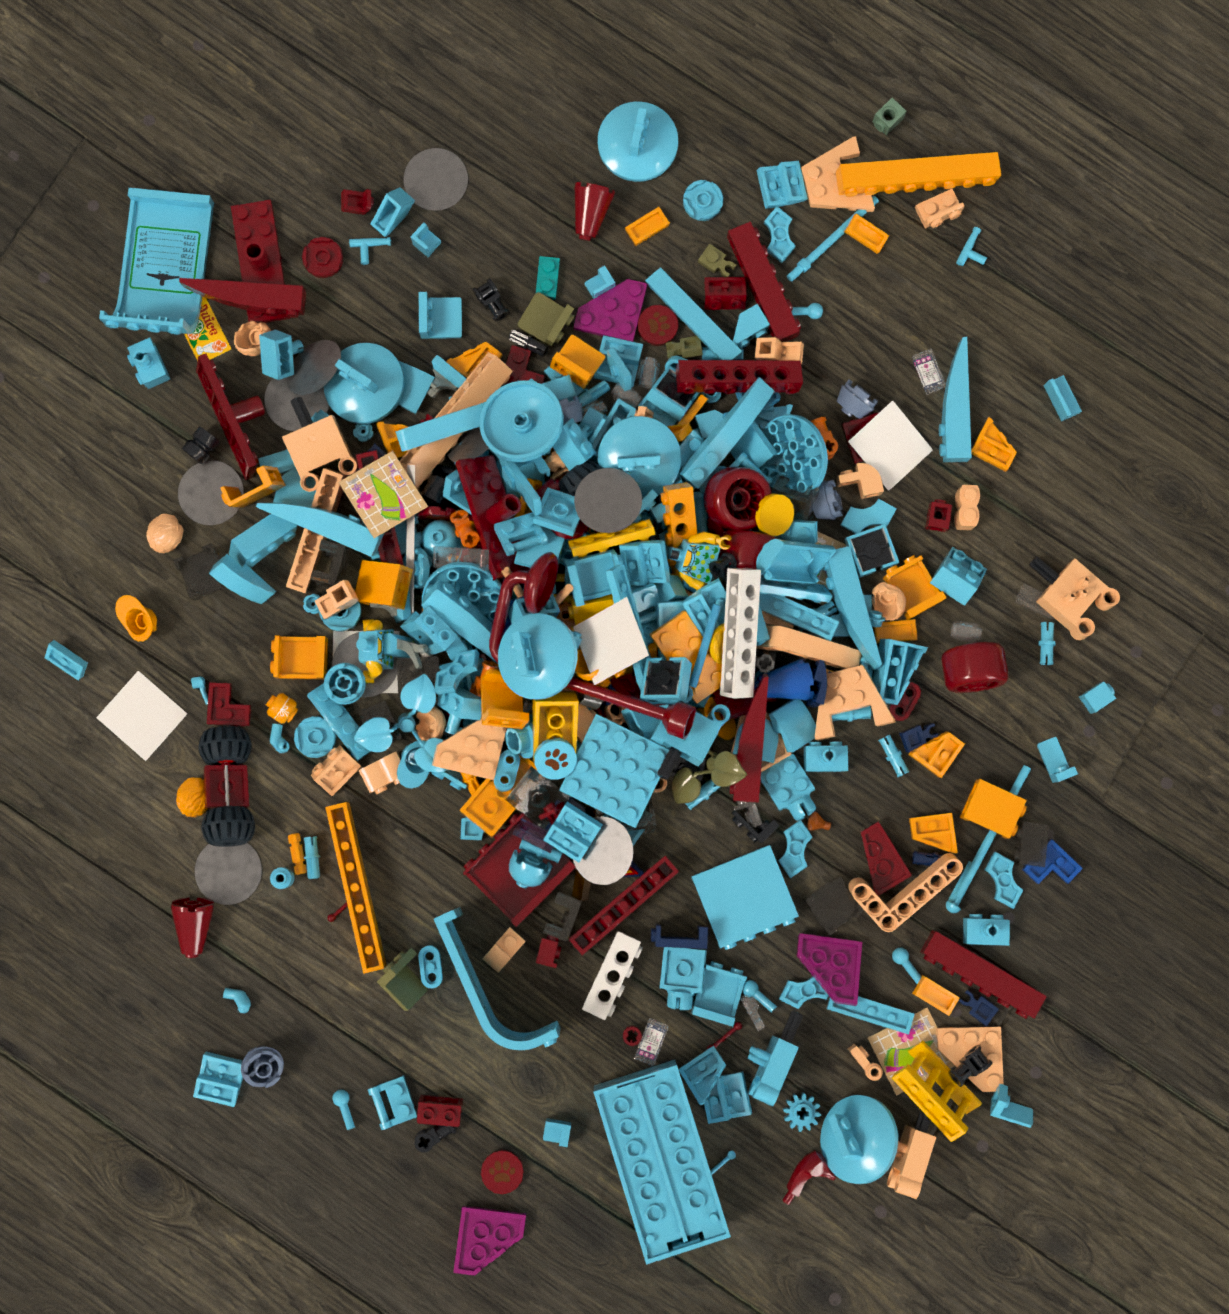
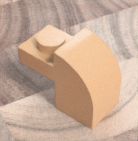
M776 337L757 338L755 358L757 360L801 361L802 364L804 344L802 342H781Z
M857 463L854 467L855 472L853 470L840 472L841 475H838L836 478L837 487L858 483L861 499L880 496L884 492L880 474L869 464Z
M342 580L327 589V594L315 600V603L323 618L328 619L344 609H349L359 599L350 582Z
M509 927L484 956L483 960L499 973L526 941Z

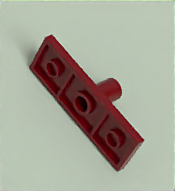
M265 200L231 206L242 282L285 285L272 201ZM247 310L248 322L268 323L290 319L286 314L267 316L262 312Z
M206 353L198 356L196 373L245 480L251 479L254 476L258 458L254 451L251 452L248 446L250 445L249 438L246 433H242L239 424L265 415L262 401L259 396H254L230 405L223 391L225 389L223 381L216 376L214 361L212 359L209 360Z
M494 455L458 460L455 464L493 578L492 580L505 579L501 572L505 567H509L511 572H529V567L514 564L517 551L513 555H506L494 530V524L514 518L513 516L521 510V502L518 497L513 494L506 495Z

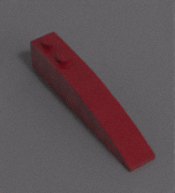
M179 278V282L184 288L228 306L262 312L267 316L286 314L287 317L297 318L298 315H304L306 290L303 286Z
M377 449L356 454L359 470L379 459ZM394 526L384 533L378 550L381 562L404 566Z
M763 674L753 694L740 732L736 757L742 768L746 771L747 776L730 786L729 794H733V801L759 803L768 674Z

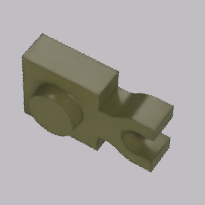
M711 244L708 245L698 259V263L711 272L715 273L718 269L723 277L730 276L725 271V268L730 267L732 270L736 268L735 263L724 260L726 254Z
M697 336L681 338L678 343H666L668 359L678 355H682V358L703 355L701 340Z

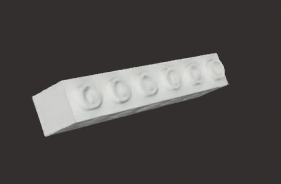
M728 568L721 696L734 699L753 697L761 570Z

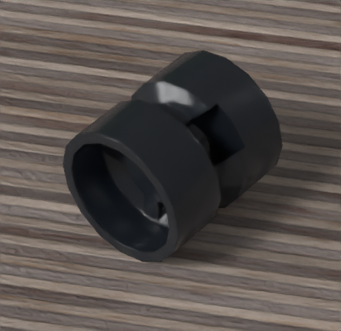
M199 426L192 434L193 440H188L181 449L197 462L204 465L210 457L209 452H214L221 442Z

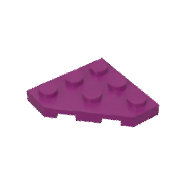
M627 279L582 305L577 311L574 330L633 342L647 283Z
M799 933L796 955L834 1003L856 1006L858 1003L862 942Z
M462 1206L453 1273L475 1276L490 1262H493L510 1246L522 1239L526 1214Z

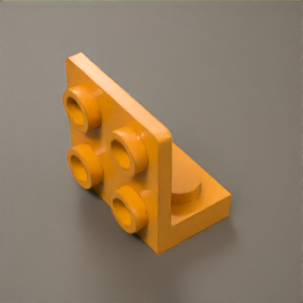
M571 335L560 352H556L552 358L550 368L563 376L570 375L573 383L585 389L604 361L605 355L576 336Z

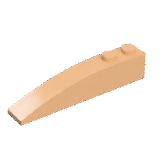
M323 468L311 506L337 512L343 489L338 482L348 477V475L329 468ZM304 528L286 587L302 593L307 592L326 544V537Z

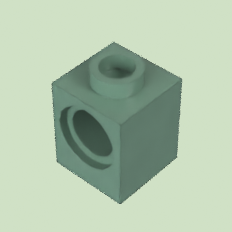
M891 98L875 114L872 122L879 132L888 135L904 119L907 111ZM885 115H888V116H890L893 120H890V121H889V120H886V119L884 118V116H885Z

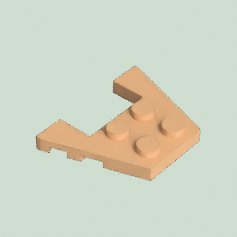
M856 136L801 167L810 207L825 209L847 208L851 211L860 209L866 210V212H874L875 207L871 195L862 193L853 197H846L838 193L836 170L841 164L840 161L859 157L860 155Z
M860 665L827 674L826 698L824 705L818 706L815 740L819 741L835 737L832 715L872 706L874 722L877 727L896 722L865 666Z

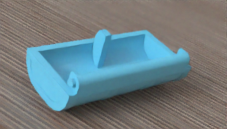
M773 539L763 546L757 557L756 568L761 570V576L766 580L817 584L819 581L818 573L837 550L831 545Z

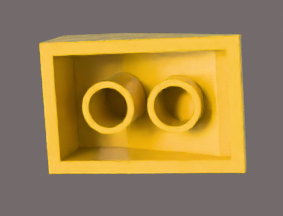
M559 692L547 699H533V761L537 747L548 739L561 738L567 740L574 747L576 753L578 698L576 692Z

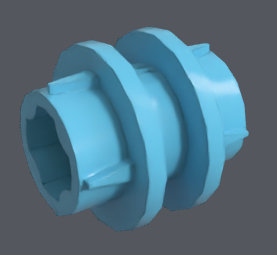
M529 714V722L523 729L506 728L507 731L505 733L508 749L513 754H519L523 758L533 757L532 714Z

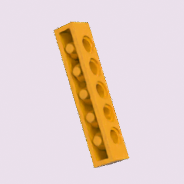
M688 482L663 486L664 493H661V501L665 505L666 513H663V521L668 530V533L665 534V541L669 548H678L683 539H689L697 534L693 486ZM677 503H682L681 509L674 511V506ZM684 523L683 529L677 532V525ZM667 558L668 564L672 569L670 575L679 576L682 582L683 579L675 568L676 561Z

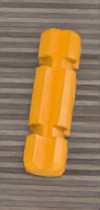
M299 833L288 835V842L291 844L292 862L295 863V866H293L294 873L296 875L307 872L306 864L303 863L305 859L302 844L300 845L301 836Z

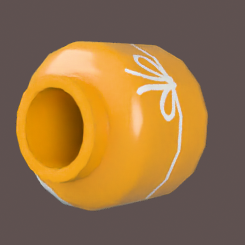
M279 693L277 696L272 695L266 703V706L269 707L267 715L280 724L289 723L298 711L296 708L297 702L284 693Z

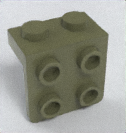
M537 292L517 325L526 333L552 347L553 343L556 342L558 344L564 335L561 331L564 325L569 326L573 320L574 315L571 313L574 308L568 304L564 308Z
M412 948L406 953L401 951L393 959L395 964L391 961L382 970L385 974L377 981L404 1011H409L428 990L422 981L406 966L417 954Z

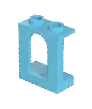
M429 606L421 614H418L416 611L413 612L400 626L417 644H426L428 646V652L426 653L429 656L445 651L458 637Z

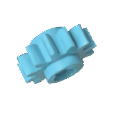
M802 1092L801 1098L793 1094L794 1101L786 1099L789 1108L785 1107L783 1111L789 1115H786L784 1120H792L790 1122L791 1129L798 1125L799 1132L803 1130V1126L810 1131V1123L818 1125L814 1118L821 1116L818 1111H815L820 1105L818 1103L812 1104L814 1097L810 1096L806 1099L804 1092ZM804 1107L807 1113L800 1117L797 1111H801V1108Z

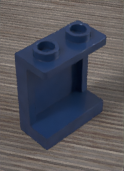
M655 924V928H651V942H655L654 945L656 947L707 949L708 927L705 925H697V938L660 936V924Z

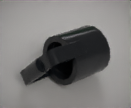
M436 465L432 470V474L425 480V487L420 494L427 506H438L443 509L448 500L443 497L445 479L436 475L438 472L449 475L456 469Z

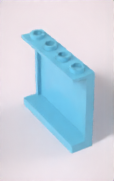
M770 845L691 876L717 939L718 946L720 948L724 947L725 950L737 946L736 942L744 939L747 942L755 939V934L763 931L764 934L776 930V925L783 923V926L795 922L794 918L799 917Z

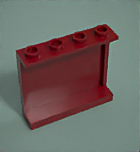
M516 813L508 821L511 825L506 830L501 828L493 836L496 840L491 845L486 843L478 851L481 855L476 860L471 858L463 866L466 869L463 874L511 920L510 922L515 927L576 868L575 864L564 853H562L559 863L543 858L544 863L547 864L549 861L552 865L550 874L544 883L528 888H522L516 884V881L509 872V862L514 850L517 849V853L521 852L519 846L522 838L517 836L524 826L544 837L546 836L524 813L521 815Z

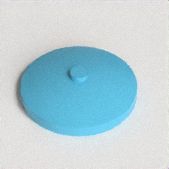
M516 381L502 386L487 399L480 414L479 426L484 442L495 455L512 462H525L544 455L555 445L563 429L564 416L557 397L549 388L533 381Z

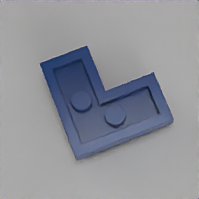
M1052 839L1022 868L1036 884H1039L1052 870L1066 884H1069L1083 869Z

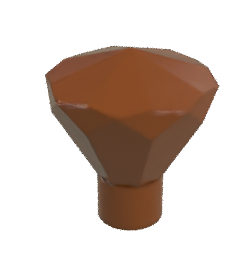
M813 812L808 819L807 828L810 831L819 829L829 830L831 827V823L825 821L818 812Z

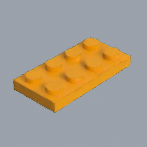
M683 610L649 635L666 661H669L670 657H686L692 663V674L703 637L687 612ZM709 648L697 687H691L693 690L692 700L696 704L721 687L722 665L712 659Z
M519 755L520 764L514 786L510 791L501 792L497 790L494 786V780L486 778L460 809L462 814L491 838L543 777L537 771L534 762L529 758H523ZM512 757L506 758L507 763L511 764L514 762ZM507 777L500 779L503 784L508 783Z

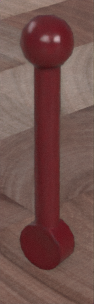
M347 902L335 913L328 915L327 919L329 922H334L336 916L348 907Z
M736 1022L734 1027L713 1045H708L707 1050L712 1046L716 1048L736 1030H741L743 1027L742 1023Z

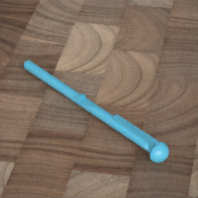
M1023 765L1009 791L1010 793L1018 795L1031 768ZM989 830L973 861L967 863L948 901H946V908L949 912L958 913L961 910L958 906L997 834L996 832Z

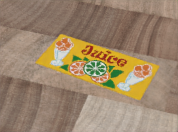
M202 296L200 316L196 329L192 334H184L197 361L198 356L205 353L210 360L231 350L207 299Z

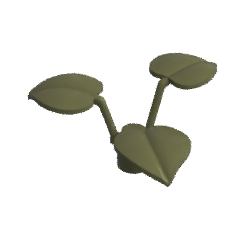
M709 750L708 754L711 757L706 763L708 769L695 772L694 774L690 768L685 767L679 770L672 782V794L677 804L691 803L697 799L701 791V783L696 778L697 776L709 773L715 785L727 787L741 781L747 776V773L733 753L724 751L717 755L716 752Z

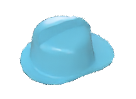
M418 741L404 748L397 768V779L406 788L419 787L424 783L429 774L428 771L419 767L415 761L414 753L421 747Z

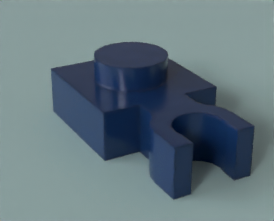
M929 723L923 729L920 725H916L900 732L905 751L910 753L912 750L925 744L926 738L939 736L938 733H929L930 728L934 727L935 724Z
M966 990L965 994L970 997V1001L964 1002L960 999L958 1002L964 1006L971 1007L969 1015L984 1026H987L999 1009L982 996L978 1001L975 1000L973 994Z

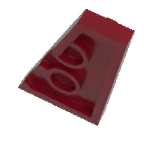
M879 821L861 831L874 891L878 896L912 876Z

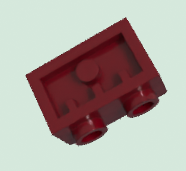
M745 277L704 278L706 310L745 309Z
M421 1095L418 1102L417 1123L459 1127L463 1098Z

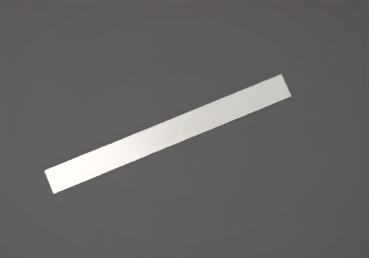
M407 465V474L415 485V465ZM415 515L407 519L406 567L413 569L409 586L411 614L414 612Z

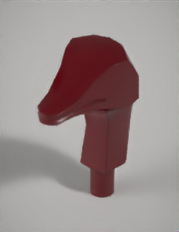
M814 1150L806 1154L797 1164L786 1186L788 1192L782 1199L787 1205H790L795 1196L799 1197L804 1184L811 1177L821 1176L831 1180L836 1179L837 1176L828 1168L826 1160L820 1152Z

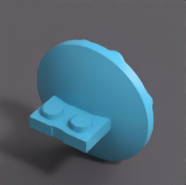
M647 102L622 104L613 109L600 126L598 132L599 155L605 166L622 179L634 182L654 179L663 174L676 157L678 133L675 124L665 111Z
M373 343L354 344L341 351V360L339 359L335 364L337 371L324 386L325 397L331 409L342 419L355 424H370L387 417L397 407L404 392V372L398 359L386 348Z
M789 414L773 419L764 428L763 434L774 447L777 454L760 469L767 477L770 476L774 479L770 486L779 494L790 498L809 495L821 485L827 471L828 455L824 439L816 426L802 416Z
M633 416L617 422L606 432L598 450V465L602 469L614 468L629 474L637 482L642 498L652 489L659 496L661 493H664L663 486L672 485L677 478L681 466V451L675 435L665 424L654 418Z
M454 562L438 568L431 574L425 583L422 601L424 595L440 579L444 583L450 584L458 594L466 596L471 604L493 624L502 584L499 580H492V575L488 569L471 562Z
M543 613L525 615L511 624L503 635L498 650V665L504 682L519 696L535 700L547 699L561 692L572 679L578 660L577 645L571 630L560 619Z
M853 1095L837 1102L828 1112L821 1129V1151L828 1168L841 1180L853 1184H867L882 1177L891 1167L898 1149L899 1135L895 1120L883 1103L869 1096Z

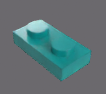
M539 256L536 293L539 292L552 300H556L560 258Z

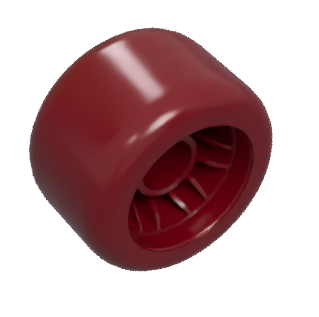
M728 467L715 473L707 483L704 492L705 510L710 519L720 527L730 530H750L757 527L755 515L760 507L758 506L760 501L765 496L772 494V491L765 477L756 470L745 467ZM734 494L736 495V501H735V502H733V496H734Z
M726 530L721 535V538L725 535L731 536V540H723L725 545H730L731 547L726 550L720 548L718 559H720L724 552H729L735 557L737 568L757 569V557L763 546L770 540L778 538L748 530Z
M969 643L950 648L942 654L941 661L945 686L951 692L971 693L985 691L1002 686L1008 680L1005 651L999 643Z

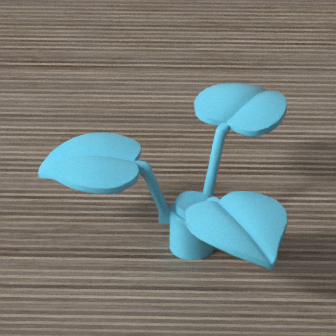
M422 674L403 687L400 694L402 704L406 708L413 710L401 714L398 718V723L394 727L389 729V721L386 718L374 717L366 721L357 730L354 736L355 742L369 751L383 752L392 744L393 738L390 733L400 728L403 732H412L421 745L414 753L415 761L419 767L433 773L447 771L448 769L432 766L436 745L443 740L440 738H430L424 744L414 729L415 720L413 715L416 711L428 713L436 702L435 689L426 674Z

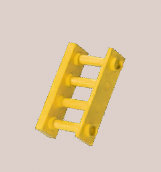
M650 519L632 523L627 528L618 532H599L570 540L568 543L573 557L578 556L581 558L587 556L590 552L597 550L605 552L608 551L609 547L629 543L630 541L638 539L640 541H649V537L655 535V531Z
M922 1040L908 1050V1053L914 1058L912 1064H908L894 1073L892 1079L952 1142L964 1135L968 1130V1127L962 1121L964 1114H968L978 1108L982 1102L965 1084L959 1087L951 1079L948 1073L951 1069ZM920 1066L929 1074L926 1081L917 1074ZM935 1082L944 1090L941 1097L932 1090ZM950 1098L959 1106L955 1113L947 1106Z

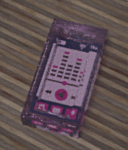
M523 818L513 832V835L549 853L554 848L544 841L548 833L547 830Z

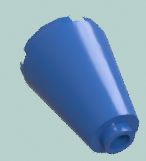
M805 658L765 673L769 677L767 698L813 699L814 691L810 692V686L814 685V680L809 663H804L806 661ZM763 675L758 676L757 681H754V690H756Z

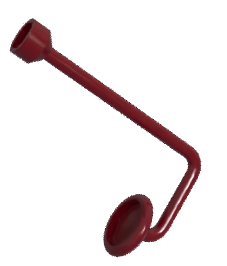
M546 552L533 563L529 572L515 571L504 579L500 588L489 638V650L497 663L498 650L504 634L514 587L519 583L525 584L523 595L528 612L532 614L541 612L550 599L557 579L558 559L553 552ZM572 677L565 687L661 720L667 734L683 740L688 737L696 715V707L680 701L664 708Z

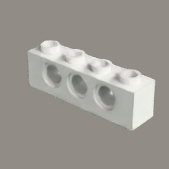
M617 931L582 1010L603 1020H606L607 1016H612L616 1007L613 1002L616 996L620 998L625 988L622 985L625 977H630L634 966H631L634 958L638 959L642 951L641 941ZM619 951H626L629 955L628 960L619 962L616 959L617 953ZM611 970H616L620 974L619 979L615 982L607 978V974ZM601 990H608L611 994L609 1000H600L598 997Z

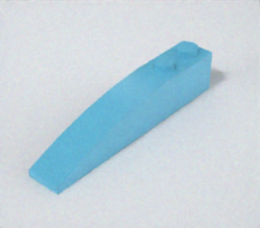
M963 337L958 344L945 387L942 424H939V436H942L939 454L943 456V462H968L972 458L967 337Z
M759 377L682 466L678 474L698 489L753 423L774 393V390Z
M262 502L256 505L261 510L370 557L376 555L384 535L383 533L373 538L366 525L360 522L361 518L349 514L348 517L322 508L291 503Z
M850 546L836 549L837 551L822 568L823 571L826 570L828 577L826 578V585L828 590L832 592L839 615L858 650L871 668L878 670L882 662Z
M439 579L424 595L421 606L424 608L429 606L451 629L494 660L489 650V638L493 624L471 604L466 596L458 594L450 584L444 583Z

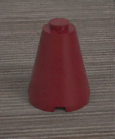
M581 182L575 183V234L579 235L580 240L591 241V238H596L615 195L614 190L609 192V188L587 183L586 187H583Z
M189 897L172 901L171 911L180 951L186 958H196L198 954L203 952L214 909V901L211 899L197 897V901H190Z

